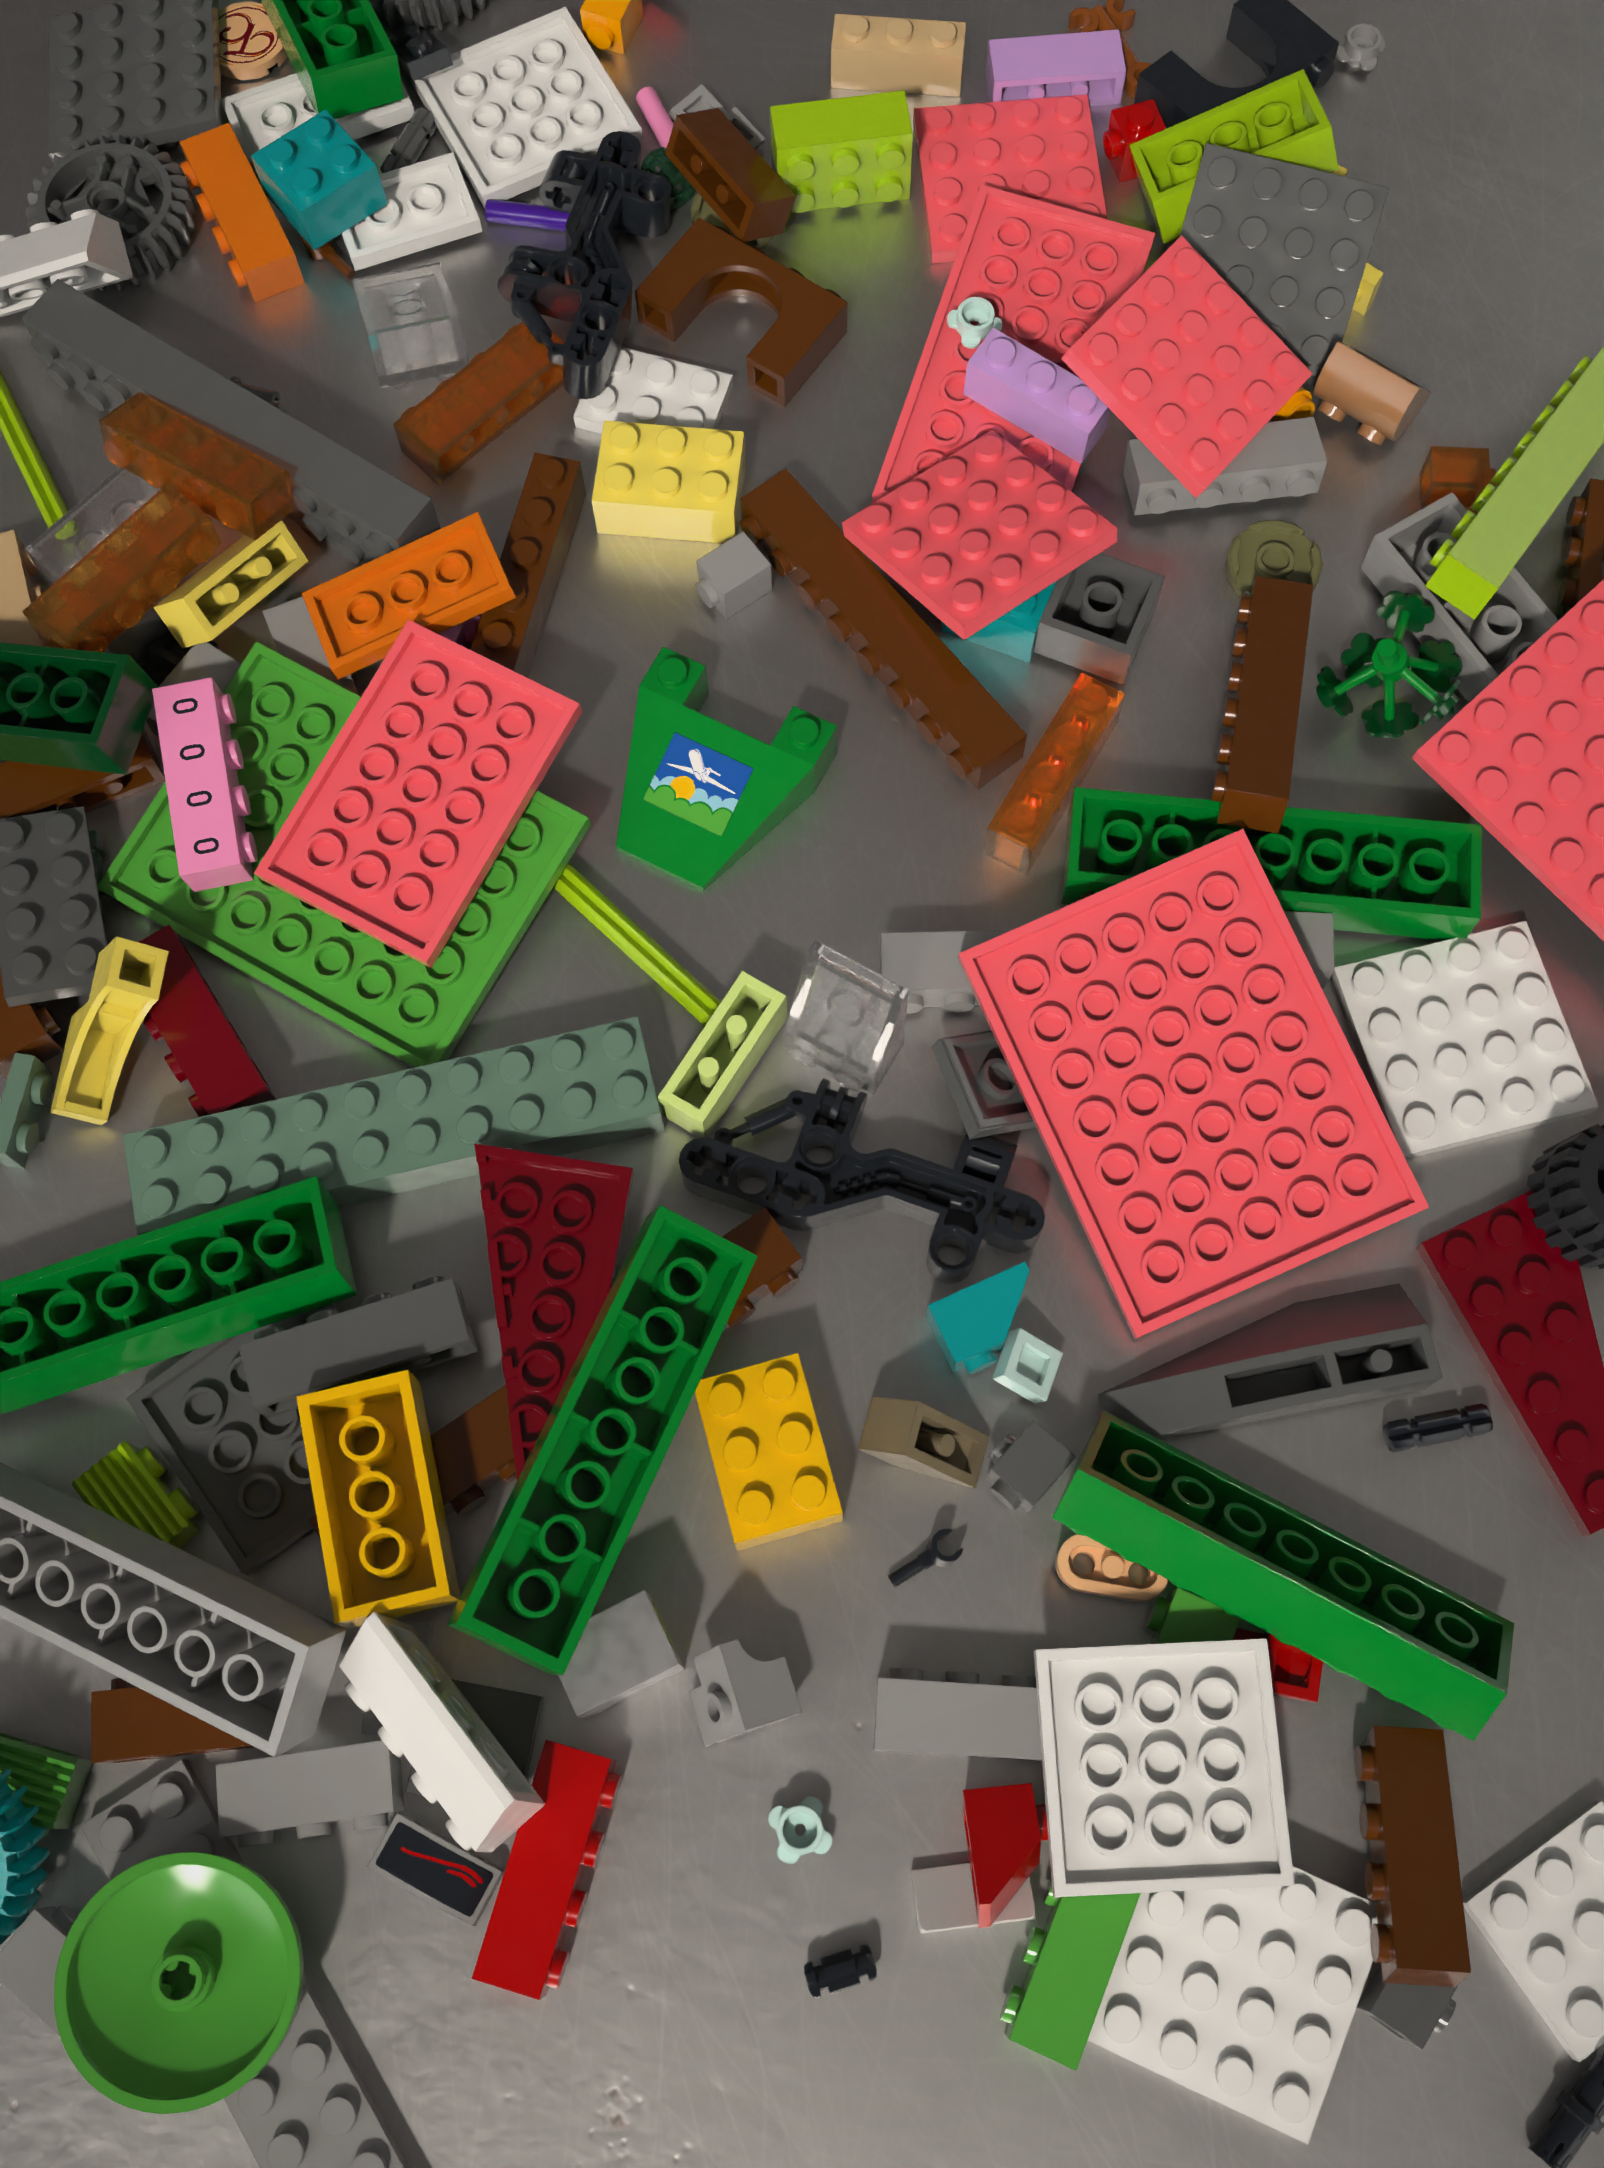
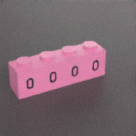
M212 677L152 689L179 876L194 892L254 880L251 863L258 861V853L252 833L246 832L243 816L251 814L247 791L244 785L239 786L237 770L243 769L244 764L238 741L231 739L230 724L236 723V712L230 694H223Z

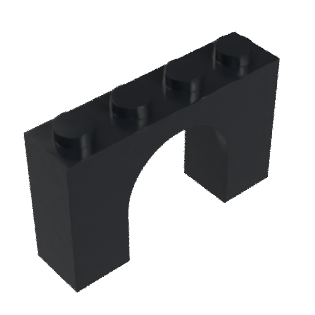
M1238 0L1233 4L1226 39L1259 65L1264 71L1266 78L1255 85L1243 88L1219 86L1206 80L1173 51H1169L1139 73L1134 104L1154 99L1166 128H1169L1304 69L1313 89L1315 87L1319 89L1329 81L1334 73V60L1339 42L1288 0Z

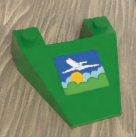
M662 647L639 685L616 850L694 888L704 891L815 793L837 754V725L793 706L771 745L699 713L709 696L706 666L666 647Z

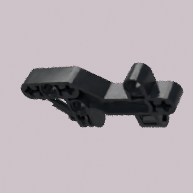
M616 131L607 134L602 139L596 155L562 150L554 155L541 183L539 196L543 204L550 210L570 214L566 221V250L552 251L526 245L516 246L511 251L504 272L500 275L497 284L499 293L505 300L511 303L513 315L523 321L537 343L546 346L548 349V360L563 366L564 388L571 396L578 399H591L601 394L631 323L633 282L615 245L620 231L642 237L655 238L665 234L669 229L671 185L668 180L658 174L640 170L641 144L639 139L628 132ZM569 162V163H568V166H567V168H566V170H565L564 167H565L566 163ZM541 315L573 323L564 345L553 342L551 339L552 330Z
M824 1078L821 1080L816 1094L799 1090L792 1091L787 1098L744 1117L745 1123L730 1130L727 1128L718 1129L715 1132L714 1140L704 1137L692 1139L685 1144L680 1152L679 1165L683 1182L691 1193L750 1215H754L765 1207L778 1225L792 1230L804 1232L882 1209L933 1225L935 1228L930 1239L926 1263L931 1275L942 1283H959L968 1277L973 1269L981 1243L1010 1253L1019 1254L1027 1252L1035 1246L1044 1226V1211L1037 1200L1026 1194L1004 1187L1018 1145L992 1136L969 1139L966 1132L953 1169L891 1148L868 1154L859 1153L854 1150L851 1144L860 1123L868 1094L859 1092L855 1098L849 1096V1088L843 1086L839 1088L838 1092L830 1089V1080ZM791 1118H796L804 1123L793 1153L786 1162H776L731 1146L733 1139L749 1132L752 1136L757 1135ZM819 1118L827 1120V1126L817 1124ZM837 1125L845 1127L843 1134L835 1130ZM824 1146L829 1148L834 1153V1156L828 1162L819 1164L810 1161L806 1154L813 1147ZM705 1160L712 1161L713 1169L706 1168L702 1175L696 1174L694 1166L702 1167ZM722 1175L728 1177V1185H724ZM748 1176H759L766 1181L767 1185L759 1193L748 1194L739 1188L741 1181ZM781 1184L783 1194L778 1192V1202L774 1203L776 1199L777 1185ZM802 1194L809 1195L811 1204L805 1203L802 1210L794 1209L793 1201H799ZM993 1206L1000 1208L994 1225L988 1223ZM1016 1216L1026 1219L1021 1233L1011 1229L1012 1222ZM945 1245H955L961 1248L966 1259L960 1264L949 1265L941 1261L937 1251Z

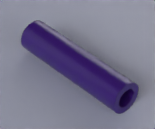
M488 199L485 205L486 222L566 232V221L570 215L550 210L544 205Z

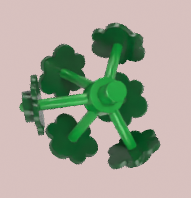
M1400 591L1386 593L1383 603L1377 608V615L1385 619V626L1389 630L1394 631L1392 639L1378 638L1374 640L1373 636L1365 632L1355 635L1351 640V649L1344 650L1340 656L1342 664L1347 666L1344 671L1345 681L1342 682L1340 679H1337L1332 669L1328 666L1321 668V672L1317 674L1320 684L1317 685L1316 692L1322 705L1328 711L1335 709L1338 715L1344 718L1353 712L1351 700L1346 695L1348 690L1364 683L1370 688H1376L1380 686L1383 680L1384 700L1375 702L1372 710H1366L1361 715V720L1365 724V732L1371 737L1398 738L1404 734V730H1412L1418 725L1423 726L1431 716L1440 722L1446 715L1454 714V706L1460 698L1453 692L1462 681L1457 679L1451 686V679L1459 676L1463 665L1461 658L1454 655L1455 647L1453 643L1443 641L1439 644L1436 641L1428 640L1421 645L1418 653L1419 658L1408 655L1407 650L1401 644L1407 629L1418 633L1423 631L1425 624L1431 623L1434 620L1435 609L1428 604H1424V598L1416 593H1402ZM1404 678L1419 693L1423 694L1434 704L1420 721L1418 714L1412 712L1411 704L1407 702L1395 703V682Z

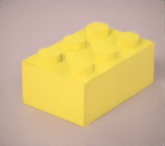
M604 420L592 495L597 533L722 544L738 534L741 511L740 498L743 495L746 472L744 431Z

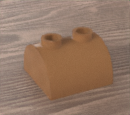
M1337 341L1325 362L1314 388V395L1322 400L1318 407L1319 411L1338 422H1342L1346 414L1362 423L1357 433L1380 446L1385 438L1395 442L1405 433L1432 393L1358 349Z

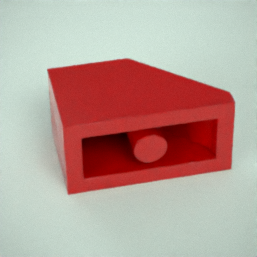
M1032 1783L963 1790V1821L978 1928L991 1927L1040 1862L1041 1841L1048 1840L1046 1805L1035 1804Z

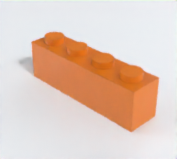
M230 123L180 141L187 161L179 163L186 181H188L190 189L199 188L201 194L195 195V198L206 222L215 220L217 224L211 230L222 255L231 252L233 259L227 261L238 288L247 285L255 303L305 284L295 253Z

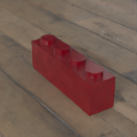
M170 924L139 941V943L169 951L159 1000L149 1010L143 1023L156 1042L164 1039L170 1048L171 1053L164 1056V1059L180 1083L188 1079L195 1094L188 1097V1100L198 1117L276 1100L275 1095L185 944Z

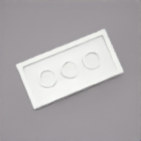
M296 73L221 99L226 117L255 174L257 172L251 158L252 154L316 115ZM402 83L404 99L346 115L335 120L355 140L409 121L414 114V108Z

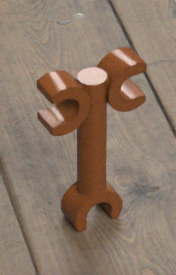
M1107 0L1105 7L1097 5L1093 9L1086 7L1074 9L1069 14V30L1083 27L1079 32L1119 29L1126 67L1124 91L1130 98H1135L1139 73L1152 64L1140 62L1121 34V32L1133 27L1136 13L1134 9L1121 12L1123 11L1125 0Z

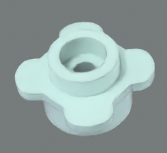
M981 297L965 299L959 305L958 310L950 311L947 316L948 326L957 330L962 337L961 343L966 348H977L980 341L986 338L993 327L1000 332L1002 330V321L1000 318L994 317L995 312L992 304ZM970 322H978L979 324L974 326Z
M808 1796L799 1805L790 1808L779 1805L771 1810L768 1822L772 1828L776 1829L780 1843L777 1855L784 1863L794 1864L801 1855L811 1852L822 1855L829 1851L832 1845V1836L824 1830L821 1819L823 1804L819 1799ZM798 1824H803L806 1828V1832L802 1836H798L795 1833V1827Z

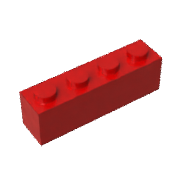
M545 1740L531 1785L545 1805L517 1830L472 1975L473 1980L537 2000L547 1995L549 1986L556 1989L559 1988L569 1958V1952L560 1950L567 1926L577 1928L587 1897V1892L578 1890L585 1866L595 1867L605 1833L596 1830L603 1807L613 1808L619 1791L622 1775L614 1772L617 1760L555 1741Z

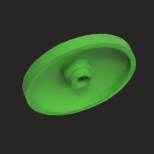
M204 1852L166 1854L145 1860L118 1874L105 1884L81 1910L71 1926L58 1959L54 1983V2011L61 2041L70 2060L85 2080L101 2094L118 2104L142 2112L171 2114L193 2111L209 2106L231 2095L256 2077L271 2061L287 2037L296 2017L303 1988L304 1960L301 1939L295 1920L279 1892L264 1877L247 1865L229 1857Z

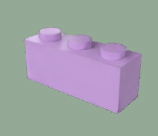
M1119 29L988 40L985 74L989 101L998 102L1087 94L1089 107L1121 104L1126 67Z
M994 327L967 362L963 391L965 396L1080 464L1083 463L1107 429L1111 410L1079 377Z

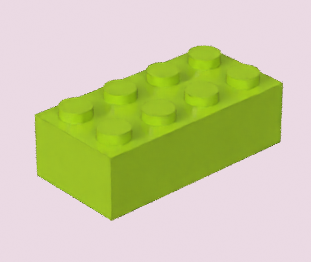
M1304 69L1129 145L1140 188L1164 244L1180 237L1206 143L1328 173L1339 170L1332 126Z

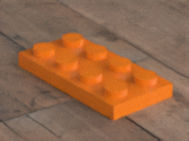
M479 512L301 593L331 671L338 680L384 659L408 620L439 634L516 598Z

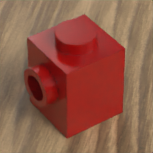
M1154 99L1111 110L1108 131H1105L1103 134V146L1119 183L1138 178L1129 145L1167 129Z

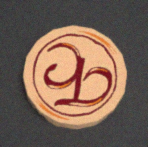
M252 1L233 3L219 10L220 70L222 75L238 80L259 79L270 74L268 69L276 63L279 68L286 61L288 55L262 3Z

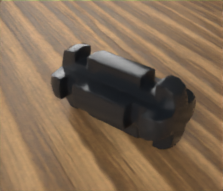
M865 1944L859 1945L861 1952L852 1954L850 1948L820 1958L821 1965L813 1967L812 1961L807 1962L804 1965V1974L812 1997L821 1998L820 1991L829 1989V1993L833 1994L861 1985L859 1978L868 1976L869 1982L873 1981L877 1977V1969L869 1946Z

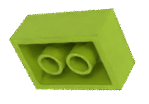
M905 90L770 106L772 169L796 195L790 213L910 199L913 132Z

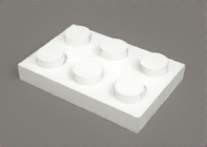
M451 152L379 174L388 204L344 231L341 235L354 270L358 271L480 233L482 228L454 153Z
M621 347L601 394L595 398L579 400L573 415L575 427L602 434L605 420L718 429L733 389V375Z

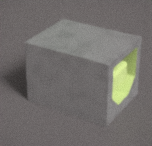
M643 1590L590 1617L564 1675L558 1676L576 1716L588 1719L685 1668L652 1598Z

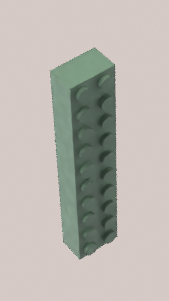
M637 1016L128 1133L122 1136L137 1235H141L317 1176L337 1201L338 1207L479 1175L474 1143L561 1156L663 1132L665 1129Z

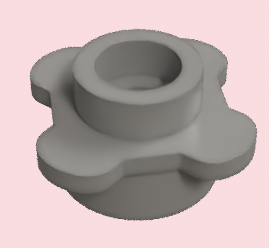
M1365 23L1354 25L1345 32V42L1338 47L1336 58L1341 62H1348L1353 67L1366 71L1372 70L1377 65L1378 60L1376 57L1378 53L1385 50L1386 41L1380 31L1373 25Z

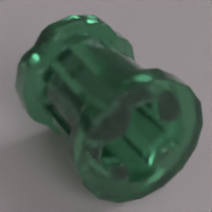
M660 147L651 151L645 157L641 164V170L658 174L669 181L671 185L670 208L678 209L691 200L696 190L665 155L666 147ZM656 166L661 169L659 172L655 170ZM679 184L681 185L682 190H679L677 188Z

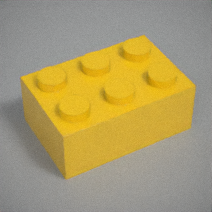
M798 1353L700 1380L695 1395L737 1551L843 1521V1511Z

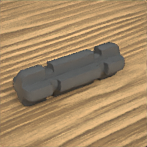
M423 107L415 110L409 120L411 123L405 126L390 150L392 154H388L380 167L382 173L416 163L429 142L427 139H430L437 129L431 110L428 111Z

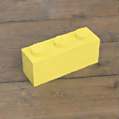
M278 520L250 530L153 608L182 649L209 642L298 571L309 560L283 521Z

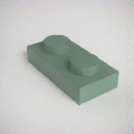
M15 1053L1 1097L0 1162L5 1166L25 1168L28 1154L33 1153L38 1144L39 1127L37 1124L43 1105L48 1104L52 1097L54 1087L53 1072L36 1056Z

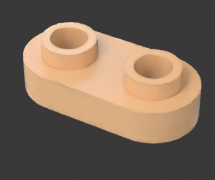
M1079 1534L1067 1539L1056 1555L1055 1567L1060 1580L1068 1588L1077 1592L1132 1602H1146L1158 1596L1168 1582V1579L1144 1567L1147 1571L1146 1582L1144 1584L1132 1582L1129 1578L1128 1570L1132 1564L1138 1563L1127 1561L1112 1549ZM1084 1554L1091 1559L1093 1568L1089 1574H1081L1075 1570L1073 1559L1076 1555Z

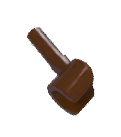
M300 235L307 254L311 259L327 260L347 279H352L355 276L356 271L337 254L336 250L333 249L331 240L314 251Z

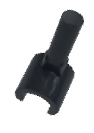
M939 1530L928 1541L924 1552L888 1575L893 1586L896 1588L933 1565L937 1567L952 1565L961 1556L963 1548L951 1556L942 1555L937 1548V1541L948 1536L952 1530Z

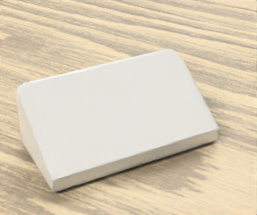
M969 1863L911 1870L920 1933L978 1926ZM1028 1877L993 1924L1037 1918L1030 1877Z

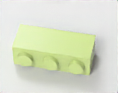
M742 971L658 1095L662 1116L699 1138H709L788 1018L787 996Z

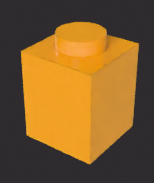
M585 0L580 8L583 35L589 45L624 55L643 19L642 0Z

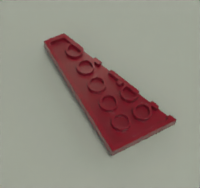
M474 1143L481 1185L482 1209L485 1216L497 1327L500 1334L502 1367L509 1405V1422L516 1477L518 1480L613 1286L634 1171L630 1167Z
M1530 1190L1421 1242L1416 1249L1582 1536L1585 1537L1604 1528V1366L1578 1259L1569 1262L1561 1257V1249L1558 1246L1551 1248L1544 1240L1547 1236L1543 1228L1537 1229L1532 1220L1537 1217L1535 1210L1528 1207L1527 1196L1533 1194V1190Z

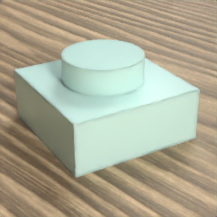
M1021 1328L1009 1331L992 1379L1035 1404L1047 1401L1063 1353Z

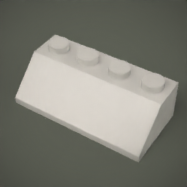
M87 209L71 214L70 221L60 224L54 222L35 224L30 227L31 233L18 237L15 235H0V318L30 309L57 279L84 293L133 278L119 222L99 214L97 210Z
M376 1612L365 1619L339 1665L350 1680L345 1685L348 1695L363 1711L372 1710L383 1725L378 1730L383 1743L397 1757H401L404 1754L414 1767L416 1772L411 1776V1779L418 1791L430 1803L434 1804L438 1800L450 1817L445 1825L454 1840L466 1851L473 1848L475 1852L492 1853L539 1811L545 1803L411 1625Z

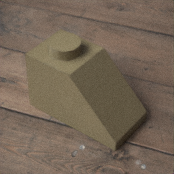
M872 1396L858 1449L900 1468L965 1487L976 1488L990 1436L920 1401Z

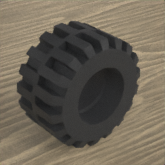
M1596 1124L1543 1151L1544 1155L1536 1158L1532 1165L1535 1173L1529 1175L1527 1180V1187L1533 1190V1194L1527 1196L1528 1207L1535 1210L1537 1217L1532 1220L1536 1228H1543L1547 1235L1544 1240L1551 1248L1558 1246L1561 1249V1257L1569 1262L1578 1259L1581 1267L1593 1268L1598 1266L1599 1269H1603L1604 1198L1601 1191L1604 1194V1125Z

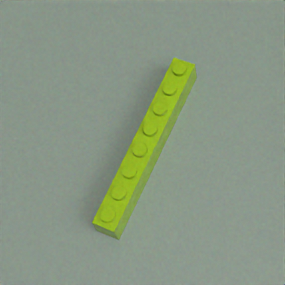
M1604 346L1594 359L1587 355L1582 358L1572 374L1519 442L1511 456L1506 459L1491 480L1498 488L1488 483L1471 507L1478 514L1476 515L1468 510L1450 535L1458 541L1455 543L1447 538L1429 563L1437 568V570L1425 587L1474 620L1502 585L1604 443Z

